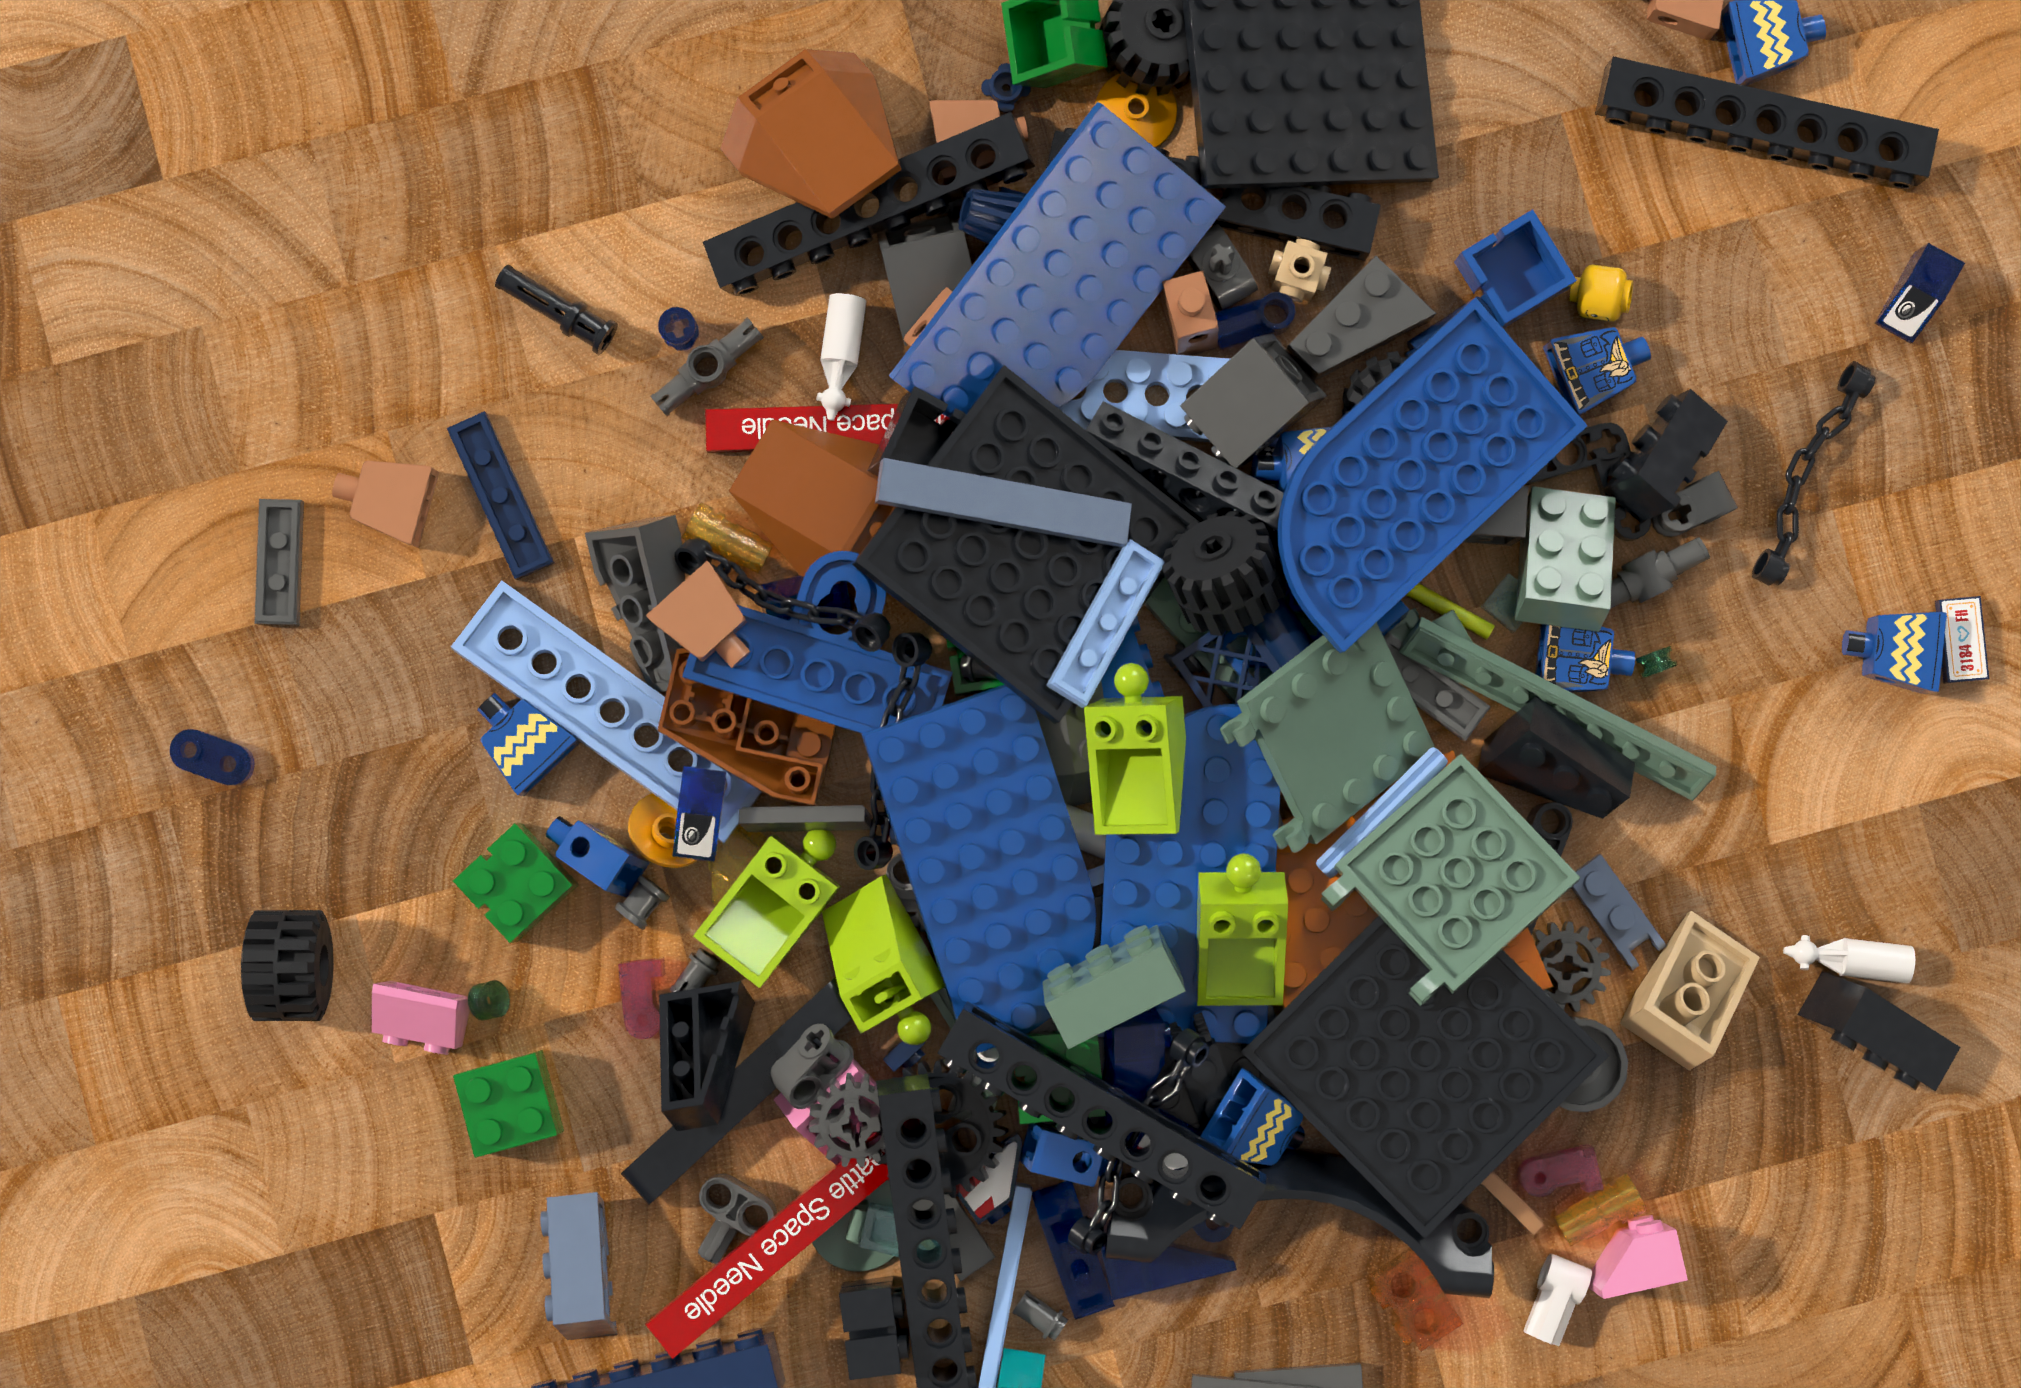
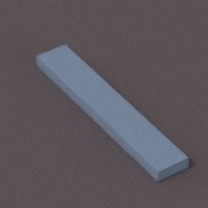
M883 458L880 461L875 503L1122 548L1127 545L1132 506V503L888 458Z

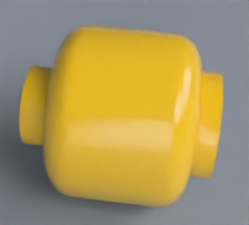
M1588 265L1583 270L1581 277H1575L1577 281L1571 286L1570 301L1577 302V311L1581 317L1616 321L1622 313L1629 312L1633 294V280H1627V274L1623 269Z

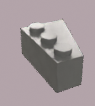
M1375 256L1298 334L1286 349L1309 376L1316 381L1376 348L1394 341L1409 331L1429 323L1436 312L1386 264Z

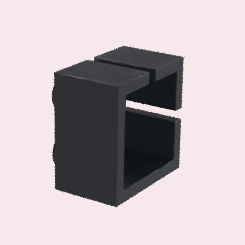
M914 386L910 392H907L901 398L867 471L878 476L880 461L883 458L927 466L966 413L955 408L948 417L946 416L942 419L940 424L935 422L934 420L945 412L948 404Z
M894 1276L843 1282L839 1298L843 1331L849 1332L850 1339L845 1340L849 1380L901 1374L903 1361H909L910 1354L908 1328L900 1329L899 1318H904L905 1312L903 1287H895Z

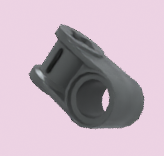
M1717 471L1688 485L1684 490L1675 493L1681 498L1677 507L1652 517L1651 522L1653 528L1660 535L1675 537L1701 524H1708L1736 510L1738 507L1723 477ZM1679 511L1681 518L1671 521L1668 513Z
M812 1025L805 1030L800 1039L788 1052L775 1062L771 1068L770 1080L794 1108L806 1109L818 1101L816 1097L819 1089L826 1090L832 1078L837 1079L849 1068L854 1057V1051L847 1042L836 1040L831 1029L826 1025ZM815 1038L821 1041V1046L814 1042ZM831 1054L838 1059L837 1063L830 1058Z

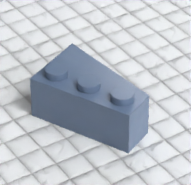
M598 1192L546 1198L547 1211H541L540 1221L543 1237L548 1236L549 1253H543L545 1279L551 1278V1295L545 1296L547 1321H553V1326L567 1340L617 1335L616 1321L611 1322L609 1296L613 1295L612 1281H608L607 1255H609L603 1199Z

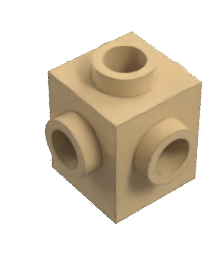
M1296 239L1295 243L1287 241L1283 252L1275 250L1268 271V274L1275 276L1271 289L1278 291L1279 296L1284 299L1299 303L1303 302V300L1310 302L1316 289L1320 291L1325 289L1331 267L1324 265L1328 253L1319 251L1320 245L1306 239ZM1294 263L1309 267V271L1306 273L1297 272L1294 268Z

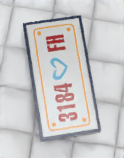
M1981 596L1936 600V612L1947 613L1942 657L1943 683L1989 679Z

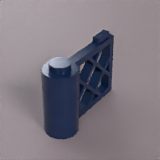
M1284 598L1278 599L1280 606L1274 613H1266L1263 616V622L1255 627L1253 624L1243 627L1248 636L1245 654L1222 650L1225 633L1228 632L1225 631L1222 636L1211 635L1208 632L1171 658L1204 708L1214 706L1212 699L1215 684L1237 688L1235 704H1238L1237 701L1243 697L1244 690L1251 691L1255 688L1245 685L1250 661L1266 663L1272 673H1274L1314 642ZM1217 639L1216 649L1206 647ZM1253 645L1262 657L1251 656ZM1199 651L1214 654L1210 678L1193 675L1185 660ZM1221 655L1244 659L1239 684L1216 680ZM1198 681L1209 683L1207 694Z

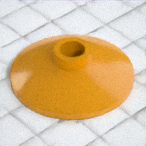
M1120 74L1112 77L1101 88L1095 104L1097 102L1103 104L1153 147L1161 145L1171 134L1176 122L1177 105L1172 91L1170 90L1168 94L1157 96L1156 87H1151L1147 95L1136 93L1138 84L1129 81L1126 88L1116 82ZM1135 101L1142 103L1144 111L1140 114L1131 113L1128 108L1130 103Z
M653 793L637 802L628 819V833L632 844L644 858L663 867L679 868L693 864L702 857L679 854L677 852L681 813ZM660 833H667L672 837V839H667L663 837Z

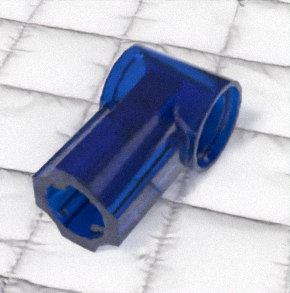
M1272 292L1262 299L1216 312L1220 350L1249 342L1255 337L1268 334L1277 336L1286 332L1296 313L1295 304L1292 299L1284 293ZM1269 305H1278L1284 309L1286 320L1281 323H1272L1265 317L1264 309Z

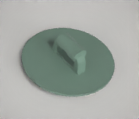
M888 1180L812 1242L817 1252L827 1262L847 1271H868L884 1265L899 1251L890 1182Z

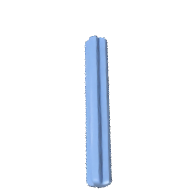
M1430 748L1317 860V867L1327 877H1334L1338 873L1335 869V864L1434 778L1447 765V758L1437 748Z

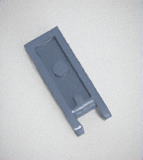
M1597 854L1575 870L1581 878L1571 889L1630 970L1633 971L1639 966L1636 958L1630 951L1647 939L1651 941L1658 951L1666 947L1663 939L1601 854Z

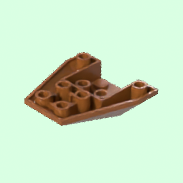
M804 49L737 97L720 148L741 176L832 219L901 170L877 80L855 53Z
M773 419L729 489L730 494L802 579L809 567L820 557L828 553L850 551L860 554L895 508L894 506L875 503L878 476L867 470L879 444ZM841 581L848 609L853 611L856 606L854 602L856 590L851 583Z
M685 648L676 649L658 732L772 798L815 806L826 775L836 726L685 679L682 676L690 652Z

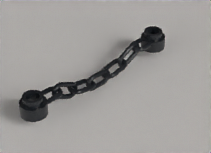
M1853 361L1845 368L1837 386L1838 391L1846 394L1842 405L1833 408L1817 422V433L1806 448H1800L1795 452L1785 475L1788 488L1784 503L1779 506L1776 514L1777 537L1780 541L1775 551L1768 548L1761 553L1752 570V578L1768 586L1772 584L1780 585L1788 575L1790 564L1785 562V557L1791 544L1797 540L1799 535V513L1796 503L1800 488L1807 481L1814 466L1816 452L1826 439L1835 437L1850 424L1852 420L1851 412L1858 397L1865 398L1875 384L1876 377L1871 374V370L1866 366ZM1838 413L1839 419L1844 421L1830 432L1829 427H1823V425ZM1801 456L1803 461H1808L1802 477L1799 475L1792 477V473ZM1783 513L1785 515L1792 513V532H1786L1783 535Z
M702 538L688 539L675 551V561L686 574H693L706 561L711 564L712 559L721 562L718 566L711 564L715 572L718 573L729 587L738 589L742 594L752 599L756 605L776 614H785L806 622L842 625L852 630L854 641L866 651L875 652L879 650L890 637L891 625L888 619L880 613L874 612L861 615L840 607L815 606L808 602L787 598L773 591L765 590L760 584L748 578L747 574L738 564L714 553L710 544ZM731 568L738 574L735 582L728 576ZM748 584L758 592L754 594L746 589L745 586ZM768 597L780 601L781 608L767 603ZM793 605L809 609L807 615L791 611ZM820 612L837 614V619L821 618ZM850 617L858 620L855 625L848 621Z
M919 632L901 633L893 642V657L897 664L901 666L899 684L889 701L888 707L884 711L880 727L887 725L890 715L897 717L895 722L903 720V711L918 684L921 665L931 656V643L928 638ZM907 667H914L912 678L906 677ZM902 690H907L900 705H897L896 702ZM872 767L870 805L873 818L869 836L858 839L854 847L856 863L864 870L885 867L893 855L892 845L888 841L891 823L885 805L884 812H878L877 800L882 801L883 799L879 788L877 789L876 787L877 781ZM884 824L882 836L876 835L877 825Z
M1190 1028L1184 1029L1177 1035L1171 1045L1170 1056L1178 1062L1172 1073L1165 1075L1149 1087L1146 1092V1098L1142 1103L1147 1106L1149 1105L1153 1109L1159 1108L1181 1091L1182 1082L1191 1066L1199 1067L1209 1054L1210 1048L1203 1036ZM1184 1065V1067H1183V1069H1182L1180 1075L1178 1076V1073L1180 1072L1182 1066ZM1168 1082L1169 1086L1174 1089L1159 1100V1096L1153 1093ZM1141 1131L1133 1132L1128 1141L1130 1146L1133 1147ZM1118 1159L1114 1171L1112 1170L1115 1162L1109 1161L1105 1172L1100 1176L1097 1197L1098 1208L1093 1218L1083 1216L1070 1230L1068 1243L1082 1254L1096 1255L1102 1250L1107 1241L1104 1226L1119 1202V1175L1124 1164L1120 1159ZM1105 1181L1108 1183L1114 1182L1112 1201H1104ZM1104 1212V1214H1103V1216H1102L1100 1222L1098 1223L1099 1218L1101 1217L1102 1213Z

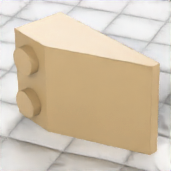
M1690 911L1686 914L1636 990L1620 1024L1690 1071L1715 1055L1760 957L1693 911Z

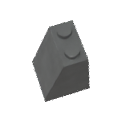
M956 212L953 216L947 214L914 222L896 232H888L885 229L876 233L903 339L937 296L946 287L953 291L972 267L965 234L958 228L959 217Z
M1268 334L1251 339L1184 401L1180 407L1186 413L1184 420L1188 426L1198 435L1204 434L1214 445L1211 450L1215 457L1238 469L1248 464L1254 455L1261 453L1279 438L1280 434L1286 432L1324 400L1327 395L1275 335Z

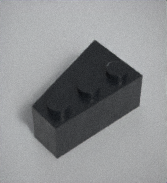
M1692 389L1677 396L1673 394L1668 395L1655 410V413L1659 416L1652 426L1646 425L1632 440L1635 448L1628 457L1625 455L1621 457L1608 473L1612 478L1603 491L1610 497H1615V501L1639 522L1677 507L1681 498L1675 492L1683 480L1689 484L1694 479L1697 472L1692 468L1701 456L1704 458L1709 454L1728 422Z
M1535 696L1484 740L1478 771L1484 777L1603 819L1630 798L1635 762Z
M1823 971L1797 1014L1832 1035L1830 1039L1840 1046L1853 1052L1857 1049L1864 1053L1862 1059L1882 1071H1885L1887 1067L1895 1071L1893 1079L1915 1091L1919 1085L1936 1091L1961 1048L1870 989Z
M741 981L659 995L661 1112L676 1131L719 1124L755 1005L754 1000Z

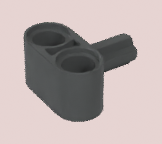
M1218 223L1210 227L1186 259L1194 272L1203 271L1210 297L1218 309L1223 312L1256 292L1258 286L1223 228Z
M722 1173L710 1177L701 1187L699 1199L703 1209L711 1214L715 1221L700 1245L698 1254L708 1262L714 1264L720 1262L737 1232L751 1236L762 1227L751 1225L747 1221V1207L751 1205L762 1206L768 1214L769 1221L777 1214L774 1202L766 1195L731 1175ZM719 1183L726 1185L731 1192L730 1203L726 1205L715 1204L709 1196V1190L712 1185Z

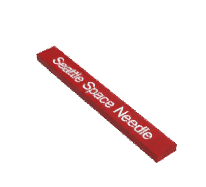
M898 404L844 406L843 409L838 411L834 421L827 419L826 409L823 406L705 409L706 451L708 453L753 451L772 419L880 445ZM941 414L934 421L940 424L946 416Z
M909 1119L903 1125L910 1131L916 1130L919 1127V1119ZM875 1132L867 1139V1142L873 1140L879 1133ZM881 1148V1153H882V1155L885 1154V1151H884L883 1148ZM871 1156L866 1157L865 1166L861 1168L856 1158H851L846 1167L842 1166V1161H840L648 1320L645 1326L672 1359L888 1180L887 1163L878 1164Z

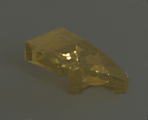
M738 824L725 843L717 840L712 846L708 863L712 879V903L717 906L768 840L760 832H747Z

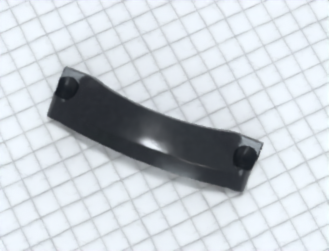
M1286 1147L1278 1162L1272 1166L1245 1162L1267 1175V1186L1258 1201L1305 1199L1330 1203L1352 1210L1377 1222L1406 1243L1427 1266L1444 1294L1488 1299L1491 1297L1494 1283V1262L1492 1260V1245L1488 1242L1489 1227L1482 1216L1464 1204L1460 1203L1424 1239L1343 1155ZM1132 1172L1120 1176V1189L1126 1184L1134 1183L1141 1187L1142 1196L1134 1205L1124 1204L1119 1199L1117 1208L1111 1213V1220H1108L1105 1259L1152 1263L1177 1238L1195 1225L1208 1219L1206 1215L1207 1210L1194 1202L1190 1206L1182 1204L1168 1193V1187L1156 1180L1153 1184L1139 1179ZM1216 1175L1207 1176L1201 1182L1202 1186L1210 1192L1221 1191L1226 1185L1224 1180ZM1113 1182V1185H1112V1188H1111V1197H1112V1198H1113L1114 1182ZM1467 1218L1474 1219L1477 1223V1230L1474 1236L1465 1240L1459 1239L1457 1235L1459 1223Z

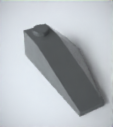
M676 515L646 518L586 532L585 537L595 576L600 586L607 584L615 600L616 606L612 608V611L617 621L622 619L625 621L632 636L629 647L646 683L656 691H667L676 649L684 647L655 626L646 615L685 581V572L679 568L674 557L675 551L682 545L681 532Z

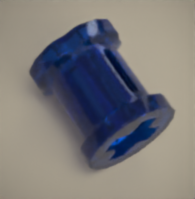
M672 307L664 311L660 316L658 330L668 346L673 347L677 351H684L695 345L699 337V327L688 310L681 307ZM681 321L684 326H688L683 329L684 336L679 338L676 337L674 332H671L675 329L674 322Z

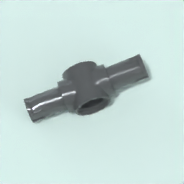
M746 317L741 324L721 340L715 339L708 345L694 348L688 355L686 363L678 369L679 374L650 397L668 417L674 409L694 393L699 395L706 389L721 385L726 379L727 372L737 364L735 360L764 337L753 326L749 318ZM711 357L718 361V367L714 374L706 377L697 374L696 368L700 360Z
M1697 537L1667 553L1663 550L1656 553L1654 549L1622 565V571L1618 572L1617 578L1612 580L1610 609L1628 600L1632 603L1636 600L1642 603L1674 587L1672 582L1678 580V575L1710 559L1708 550L1701 538Z

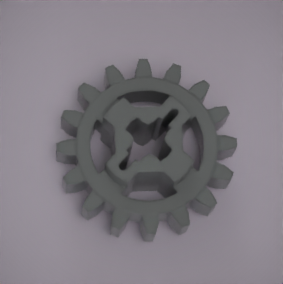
M1567 921L1564 922L1562 931H1559L1558 926L1553 922L1547 923L1548 934L1546 935L1540 930H1534L1532 934L1536 940L1535 945L1539 954L1545 946L1557 940L1555 942V949L1547 956L1541 957L1553 987H1550L1552 992L1547 989L1544 991L1563 1010L1565 1009V1004L1568 1003L1572 1011H1580V1000L1582 999L1586 1003L1593 1005L1595 999L1591 992L1593 990L1605 992L1606 987L1599 982L1600 976L1611 975L1610 970L1601 968V962L1610 957L1609 953L1596 950L1602 942L1601 938L1595 937L1588 940V927L1582 926L1574 933L1573 922ZM1576 942L1585 949L1590 963L1584 962L1579 956ZM1565 956L1567 963L1581 969L1580 971L1564 972L1562 979V972L1546 965L1548 963L1556 964V962H1563ZM1583 977L1588 978L1581 989L1572 993L1573 985Z
M847 1073L846 1082L842 1085L835 1078H832L829 1084L830 1093L819 1089L816 1099L820 1104H811L809 1115L815 1119L809 1123V1132L819 1133L815 1137V1147L819 1148L827 1145L826 1158L830 1160L836 1154L842 1156L841 1161L844 1167L848 1165L851 1158L857 1159L860 1168L864 1167L867 1156H871L878 1163L881 1161V1148L885 1149L883 1130L873 1140L867 1142L872 1132L880 1131L882 1122L877 1085L872 1086L869 1084V1074L866 1073L862 1077L861 1082H855L852 1073ZM863 1097H866V1098L872 1100L874 1103L871 1104L869 1101H867V1100L864 1099ZM844 1098V1102L839 1108L831 1109V1113H828L838 1100ZM852 1107L854 1108L855 1115L858 1116V1120L862 1122L859 1133L853 1120L850 1119ZM837 1137L842 1138V1139L845 1140L847 1143H845V1142L839 1140Z

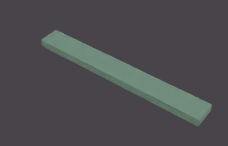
M1423 617L1418 620L1401 643L1399 653L1516 712L1535 696L1539 697L1635 762L1634 772L1692 801L1716 776L1717 766Z

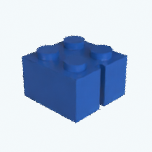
M1533 209L1502 227L1496 235L1492 233L1462 251L1454 261L1473 294L1481 289L1483 295L1480 298L1491 309L1497 322L1503 329L1564 293L1577 281Z

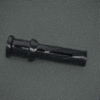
M506 265L496 279V288L505 291L530 308L558 323L564 335L567 337L574 335L592 346V351L597 355L602 354L611 343L618 324L613 320L607 322L588 311V306L585 303L569 302L542 284L515 270L511 265ZM524 288L530 291L531 293L535 294L536 296L540 297L541 299L545 300L549 304L545 303L544 301L525 291Z

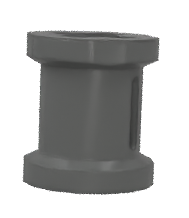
M640 874L637 878L639 884L623 903H617L615 909L634 925L644 930L647 927L646 920L661 901L667 902L670 896L653 881Z

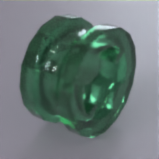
M1671 646L1635 658L1636 664L1639 663L1643 666V672L1640 673L1642 678L1678 665L1676 660L1670 658Z
M497 980L475 984L468 993L469 1009L472 1015L481 1021L502 1017L507 1013L510 1006L509 993L506 987Z

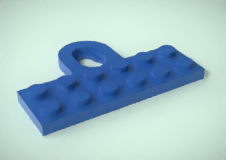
M837 551L820 557L809 567L803 578L797 600L818 606L820 601L830 594L832 587L837 582L846 581L851 583L856 590L854 602L859 614L865 615L874 612L882 614L885 606L886 591L852 565L859 556L858 553ZM737 605L747 623L735 634L751 651L750 654L731 669L716 651L703 662L690 653L682 677L863 734L880 727L884 711L888 707L889 701L899 684L901 666L895 661L893 653L880 649L875 652L862 649L854 641L852 630L840 635L830 634L824 631L819 624L813 622H806L792 617L788 621ZM794 606L793 611L807 615L809 609ZM925 663L921 665L918 684L903 711V719L941 707L953 672ZM907 667L906 677H913L914 667ZM902 690L896 702L897 705H900L907 690ZM890 715L887 725L895 723L897 717Z

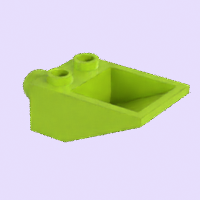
M1135 663L1121 666L1114 677L1115 687L1124 698H1102L1084 707L1095 835L1177 834L1180 828L1186 747L1183 696L1142 697L1141 694L1148 687L1149 677L1146 670ZM1150 723L1152 732L1145 733L1142 726Z
M828 830L809 831L803 839L804 851L802 854L777 835H771L693 935V937L758 988H761L842 887L815 866L817 861L829 859L836 850V839L832 832ZM772 857H777L782 862V868L776 874L771 873L767 868V862ZM810 883L815 887L816 892L812 899L802 897L800 889L803 884Z
M1242 853L1232 857L1227 864L1226 872H1198L1197 1006L1283 1005L1288 919L1285 872H1261L1260 863L1250 854Z
M885 874L822 911L840 997L860 1034L897 1014L900 1019L897 1031L901 1040L909 1045H920L929 1038L931 1023L926 1015L914 1011L912 1005L945 986L939 969L889 878Z

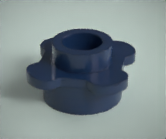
M1010 63L1001 64L991 79L984 80L981 86L982 93L997 101L998 109L1003 113L1013 111L1014 104L1021 97H1027L1031 92V87L1013 85ZM1003 85H1009L1010 90L1007 92L1003 91Z

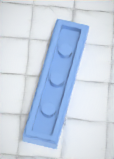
M1129 539L1127 541V545L1121 549L1049 679L1047 687L1081 708L1088 705L1163 568L1162 566L1165 564L1163 559L1133 540Z

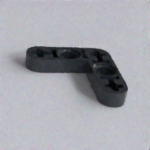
M1611 422L1585 428L1570 442L1578 451V458L1574 464H1561L1555 456L1548 462L1553 471L1548 472L1546 464L1525 484L1531 485L1592 467L1600 495L1610 497L1603 491L1608 484V473L1624 455L1628 457L1631 453L1624 430ZM1602 432H1605L1607 437H1615L1617 443L1611 447V453H1608L1605 447L1597 448L1589 452L1593 459L1587 460V444L1594 443L1602 438ZM1582 436H1586V445L1581 439ZM1622 506L1617 509L1615 508L1614 535L1624 541H1634L1649 531L1651 518L1636 525V533H1632L1630 527L1623 528L1620 521L1626 518V511Z

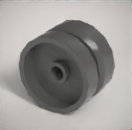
M1570 1016L1609 1055L1559 1105V1107L1568 1111L1589 1112L1605 1107L1619 1095L1627 1079L1628 1058L1623 1043L1610 1028L1592 1019Z

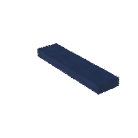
M483 411L448 427V433L514 579L519 580L554 564L555 562L488 414Z

